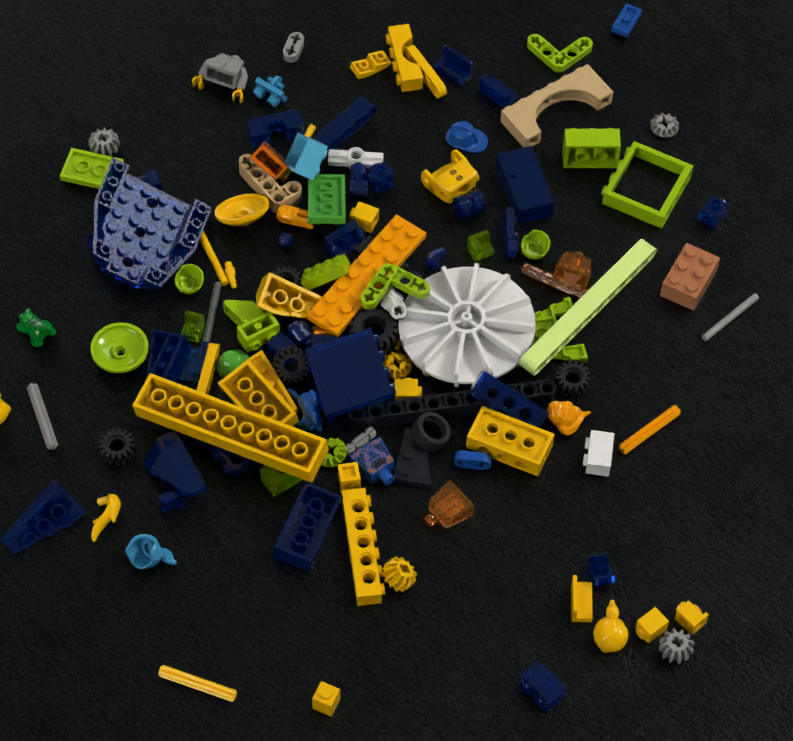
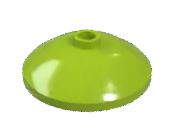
M129 323L107 325L96 333L91 342V354L94 362L103 370L111 373H125L136 369L144 362L149 350L148 340L144 332Z

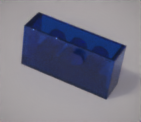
M532 146L497 153L496 168L517 222L523 223L553 216L554 200Z
M306 481L274 546L272 557L309 572L337 514L342 496Z

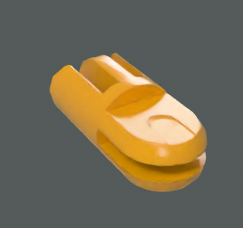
M282 205L277 209L276 217L280 222L313 229L314 224H308L307 209Z

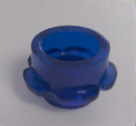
M283 231L281 235H278L279 243L283 246L289 247V245H294L295 238L291 234Z

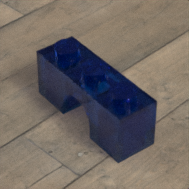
M299 109L246 120L247 133L252 148L259 147L264 141L270 144L269 134L273 131L283 132L287 140L295 139L298 132L304 135V123Z

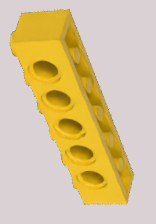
M365 488L342 490V505L357 606L382 603V595H385L384 583H380L379 577H382L381 565H377L379 549L374 547L377 537L376 530L371 528V524H374L373 512H369L368 507H371L370 495H366ZM358 527H363V528H365V529H363V530H358V529H356V528H358ZM364 544L367 545V547L362 548L360 547V545ZM368 562L370 565L365 566L362 563ZM371 580L373 581V583L368 584L365 583V581Z

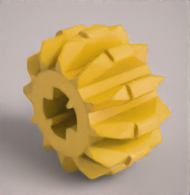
M395 556L382 568V576L386 578L384 582H388L389 587H394L396 592L407 590L416 581L415 576L417 573L413 571L414 566H411L409 561H405L403 557L398 558Z

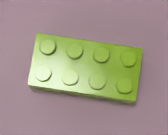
M342 254L337 255L331 260L327 259L324 263H318L314 267L304 270L301 284L304 289L311 290L342 277L348 273L350 262L346 255Z

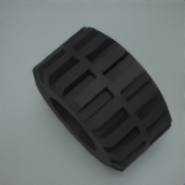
M374 308L372 310L364 309V312L359 311L357 316H354L352 322H350V345L354 348V352L356 354L360 353V356L363 358L367 356V359L370 360L371 358L377 360L380 356L384 358L387 353L393 352L397 342V322H395V318L390 317V313L388 311L384 312V309L381 308L379 310ZM375 330L382 334L377 337H370L365 333Z

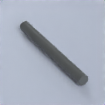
M221 282L214 283L201 344L203 348H208L222 286Z

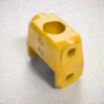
M457 149L451 152L452 163L441 167L433 174L427 169L421 172L423 185L432 194L447 203H452L473 189L476 186V182L479 181L477 171Z

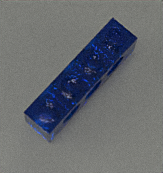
M481 370L469 389L473 392L471 396L479 401L486 400L489 402L488 407L497 412L501 410L507 416L540 428L549 414L484 370ZM490 387L496 389V395L492 398L487 395ZM510 397L512 399V406L505 408L503 402L506 398ZM523 408L528 410V416L525 419H522L519 415Z

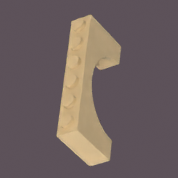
M587 64L577 68L568 75H564L554 83H549L541 90H536L530 96L521 98L517 103L505 107L501 111V123L522 147L527 150L540 143L541 130L537 125L536 119L546 107L560 101L576 100L585 102L598 111L612 103L613 91Z

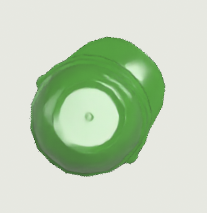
M228 350L217 359L216 371L218 375L225 378L244 363L249 356L241 350Z

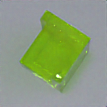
M488 230L468 237L467 248L474 261L489 257L495 253L489 242L490 233Z
M186 311L181 338L200 342L205 329L204 315Z

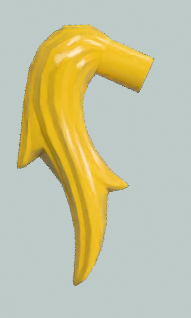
M108 494L105 497L97 498L99 506L105 504L107 506L103 514L93 521L95 524L91 532L93 542L97 540L101 531L110 521L113 523L116 521L121 501L115 494Z

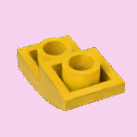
M382 50L369 53L367 59L351 62L350 68L356 77L361 79L385 69L391 65V61Z

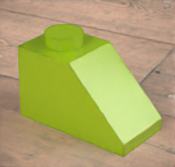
M225 300L223 302L224 313L238 326L265 313V310L256 307L253 301Z

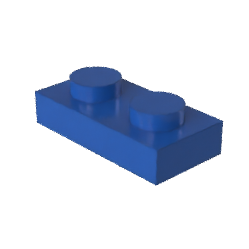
M626 3L613 24L611 32L627 38L639 19L642 9Z

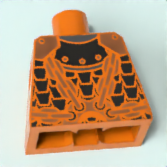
M266 141L250 156L274 180H277L288 168L283 156Z

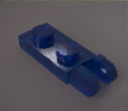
M507 207L503 218L504 248L506 258L513 260L516 258L519 248L517 242L518 232L514 230V226L517 224V215H514V208Z

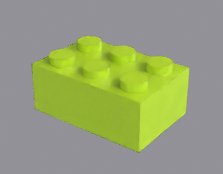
M565 129L562 149L563 168H616L621 149L620 129Z

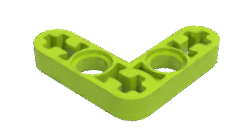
M532 34L527 40V48L555 72H563L592 51L593 45L590 38L581 37L559 52L539 34ZM550 51L552 54L544 55L543 52ZM569 52H573L576 54V56L570 57L567 54Z
M386 263L381 266L362 292L360 302L364 309H374L391 285L418 299H424L429 296L430 285L427 281L394 264ZM389 271H391L392 274L389 273V274L386 276V279H384V278H385V272L388 273ZM402 278H407L410 280V282L408 284H402L400 280ZM380 283L384 287L382 289H375L374 285Z

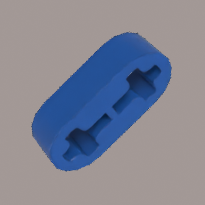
M457 451L454 458L456 466L469 469L486 470L491 467L492 456L483 452Z

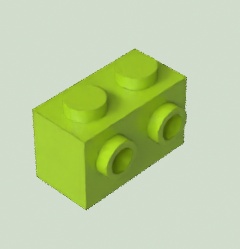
M269 312L237 327L238 341L247 353L252 350H258L262 345L273 342L280 337V325L273 314Z

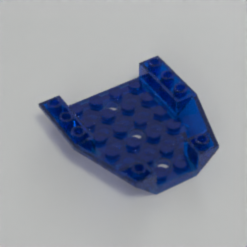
M113 157L93 203L92 256L104 273L135 288L160 289L196 250L212 207L197 199L189 205L127 173L130 165ZM147 202H152L155 208H150ZM135 231H140L143 237H138ZM123 260L129 261L131 267H126L123 264Z

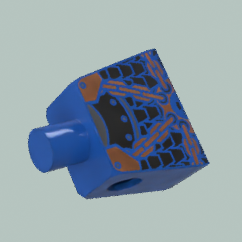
M380 436L349 455V463L357 462L360 475L369 483L374 484L381 479L385 485H389L394 481L395 477L391 474L394 470V460Z

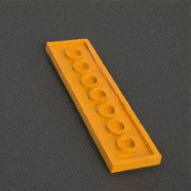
M396 214L351 264L348 273L340 277L309 311L307 319L338 338L350 322H352V318L357 316V313L363 309L360 302L361 294L381 266L391 263L400 267L426 238V232ZM389 271L388 273L385 272V278H384V279H386V276H387L389 273L392 274V272H391V271ZM380 283L374 285L375 289L383 287V284Z

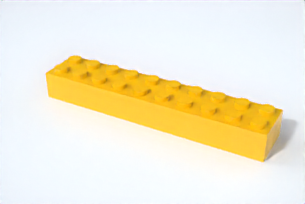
M151 373L132 405L138 417L311 483L329 450L327 440Z

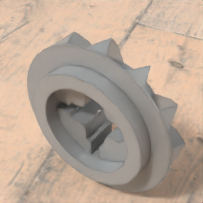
M663 113L660 115L655 114L654 118L651 119L650 128L655 135L667 138L677 133L679 122L670 113L668 115ZM663 121L668 124L667 129L662 124Z

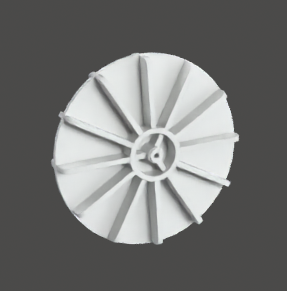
M475 263L474 267L447 269L445 266L441 267L440 272L425 279L430 285V293L427 298L418 299L409 294L404 301L407 314L404 318H399L398 323L400 341L404 352L423 371V375H430L439 380L454 383L455 387H459V384H477L487 381L489 384H492L493 379L520 366L519 361L521 357L530 349L534 339L535 314L529 296L510 279L509 274L502 275L489 269L479 268V263Z

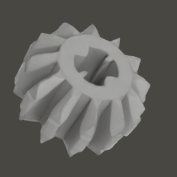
M105 127L101 131L97 129L96 133H91V138L88 141L91 152L112 156V153H117V148L120 146L117 133H114L112 129L107 131Z
M673 628L671 633L666 631L664 637L660 638L659 643L661 645L659 646V651L663 652V658L669 657L670 663L673 662V659L678 664L681 663L682 659L687 661L689 655L693 654L692 647L694 642L690 640V634H683V629L677 632Z

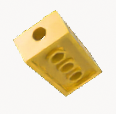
M482 406L467 435L466 448L474 452L490 454L492 459L539 476L552 449L554 434Z

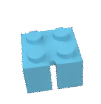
M298 132L285 160L288 169L313 180L320 171L319 166L327 155L328 146Z

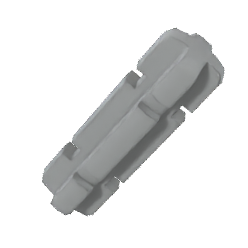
M370 426L364 430L365 433L362 432L355 437L351 444L348 443L346 445L347 456L369 442V439H373L376 436V430Z

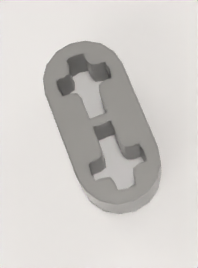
M293 32L289 35L283 48V58L286 62L293 63L298 60L304 47V36L302 33Z

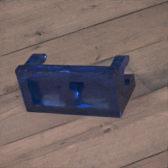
M353 219L324 237V248L333 258L337 255H348L365 240L363 236L365 232Z

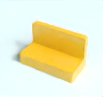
M573 575L571 583L572 622H592V582H577V575Z

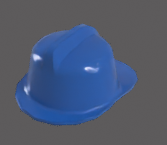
M466 121L452 124L445 137L450 146L471 153H479L485 150L488 145L487 136L480 130L473 128Z

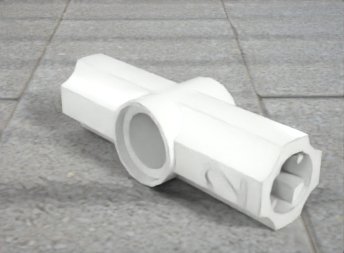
M353 147L349 151L329 149L328 165L345 166L353 171H359L362 168L382 169L384 153L364 152L358 147Z
M391 285L381 299L380 305L389 311L390 315L395 319L404 318L407 314L406 305L403 302L405 298Z

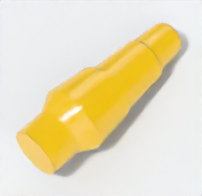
M229 261L225 263V273L231 287L236 288L235 268L232 262Z

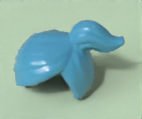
M149 534L134 536L125 550L131 563L139 569L152 568L160 560L172 565L177 563L173 559L172 552L166 548H161L157 539Z

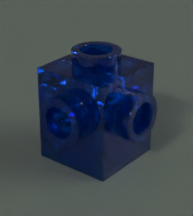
M387 161L369 166L367 178L369 184L378 193L393 188L395 173L393 168H389Z

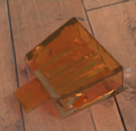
M566 251L556 264L552 280L586 290L591 276V259L584 256L580 251L574 253Z
M449 480L429 500L430 513L425 516V520L430 526L439 521L445 528H449L474 515V505Z

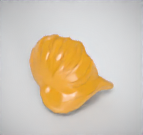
M552 401L547 408V415L550 421L557 426L561 434L567 436L572 435L579 428L583 419L591 413L590 411H581L579 407L573 406L570 401Z

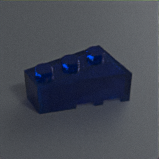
M151 329L152 342L149 348L150 358L148 359L146 379L151 373L176 383L192 347L186 335Z

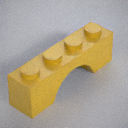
M409 24L388 27V34L385 37L387 45L390 44L391 47L389 48L390 58L394 59L392 66L393 71H397V85H400L402 92L423 89V75L420 64L412 63L403 56L404 48L412 45V34Z

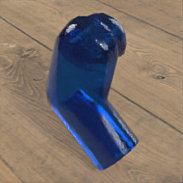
M443 246L428 254L427 266L430 269H436L439 266V258L447 255V251Z

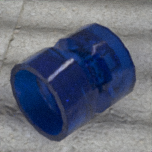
M479 189L468 192L467 196L461 194L453 198L454 209L461 220L471 217L472 213L479 214L486 211L485 199Z

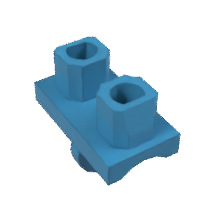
M278 75L274 78L268 77L267 82L257 77L255 80L257 86L253 92L256 97L263 99L265 94L269 93L270 96L267 102L274 107L281 101L285 102L287 100L282 91L284 85L281 84V77Z

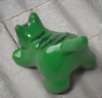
M29 308L26 309V312L19 315L20 323L17 324L16 328L21 333L29 334L32 346L40 347L43 345L44 338L56 335V330L47 320L39 319L36 315L32 314Z

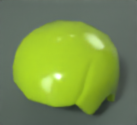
M532 230L523 237L521 250L529 259L538 260L547 254L551 242L548 235L543 231Z
M193 264L181 266L175 275V286L182 293L188 295L196 293L204 282L203 271Z

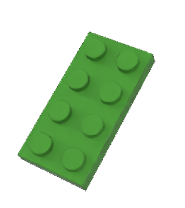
M318 174L313 180L308 178V224H346L345 175Z

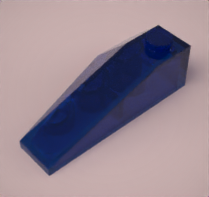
M176 432L166 433L156 438L143 461L150 474L154 477L159 476L165 483H171L175 489L188 497L207 490L208 488Z
M53 480L38 494L0 540L16 554L36 544L37 541L47 536L50 537L63 528L66 529L72 526L86 511L58 482Z

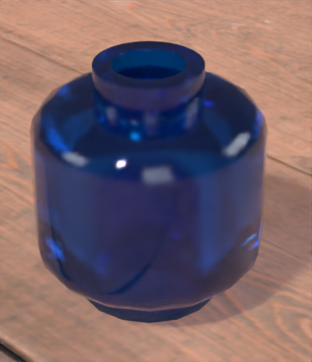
M296 320L287 328V338L297 348L304 347L306 349L314 342L312 340L314 330L306 321Z

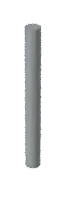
M756 293L751 295L701 336L702 339L708 341L759 299Z

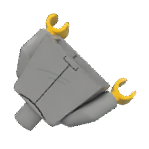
M223 53L205 60L198 72L199 76H195L192 79L193 87L199 83V90L203 89L204 78L231 89L237 88L232 94V99L234 102L235 97L238 96L240 97V103H242V90L245 89L248 79L246 68L243 67L244 61L237 55L229 56Z

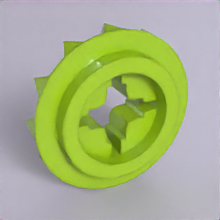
M330 437L327 440L328 448L333 450L335 457L327 452L321 464L325 467L338 466L347 455V448L344 442L339 438L333 439Z

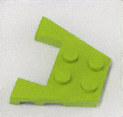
M570 297L564 298L558 304L550 305L548 309L542 312L534 313L536 325L531 347L557 322V317H562L573 306ZM584 344L564 347L553 359L587 362L588 357Z

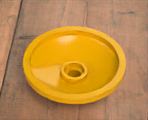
M260 194L238 195L220 203L215 209V217L218 221L227 225L246 226L255 222L267 212L269 201L267 197Z

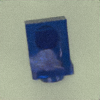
M608 553L590 555L588 557L589 573L595 585H606L615 582V575L609 565Z

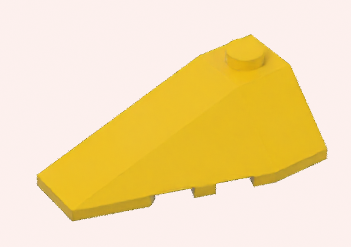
M269 272L262 278L258 288L256 307L275 315L307 318L309 311L322 296Z

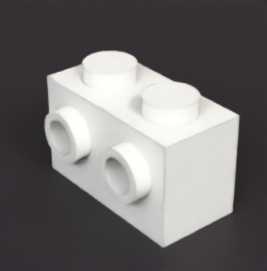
M591 430L590 437H586L585 449H588V454H584L583 458L586 474L609 477L614 433Z

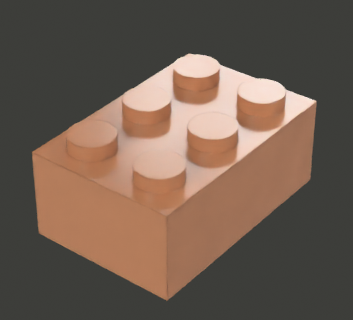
M686 243L662 283L660 296L694 311L717 272L720 257Z

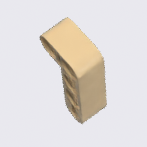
M250 154L240 156V175L257 194L268 198L269 208L274 213H277V209L282 205L294 207L301 202L302 186L299 182L290 181L280 187L267 172L250 158Z

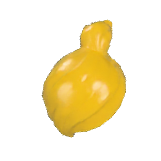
M610 600L606 609V617L597 622L593 631L595 643L604 653L619 651L628 641V629L623 621L618 618L619 610L614 600Z

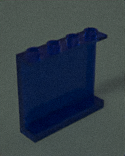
M371 328L305 349L328 423L336 421L334 417L336 415L391 398L392 403L395 402L393 395L397 393L394 384H389L388 378L391 375L388 366H383L382 362L386 360L383 351H378L377 345H380L377 334L373 335Z

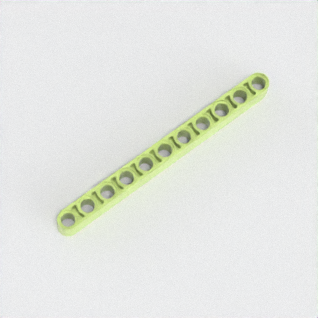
M640 239L521 357L519 365L534 376L538 374L652 260L657 249L645 240Z

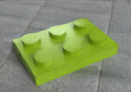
M71 148L60 174V180L113 192L124 161L116 157Z

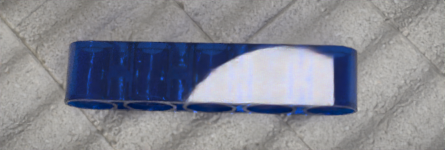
M360 97L312 137V139L328 146L327 157L329 149L335 150L376 114L377 107L364 97Z

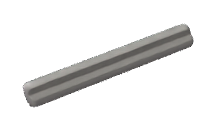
M31 383L27 387V391L46 447L49 450H54L58 443L38 385Z

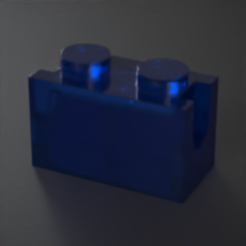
M539 660L520 675L522 678L519 682L521 689L526 694L529 693L534 698L536 704L540 708L544 707L548 712L566 697L567 687Z

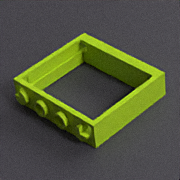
M634 141L631 147L626 148L624 159L619 160L616 167L617 171L615 173L612 172L609 178L610 183L608 186H604L601 192L603 195L602 204L662 229L692 176L693 165ZM634 156L680 175L660 211L613 192Z

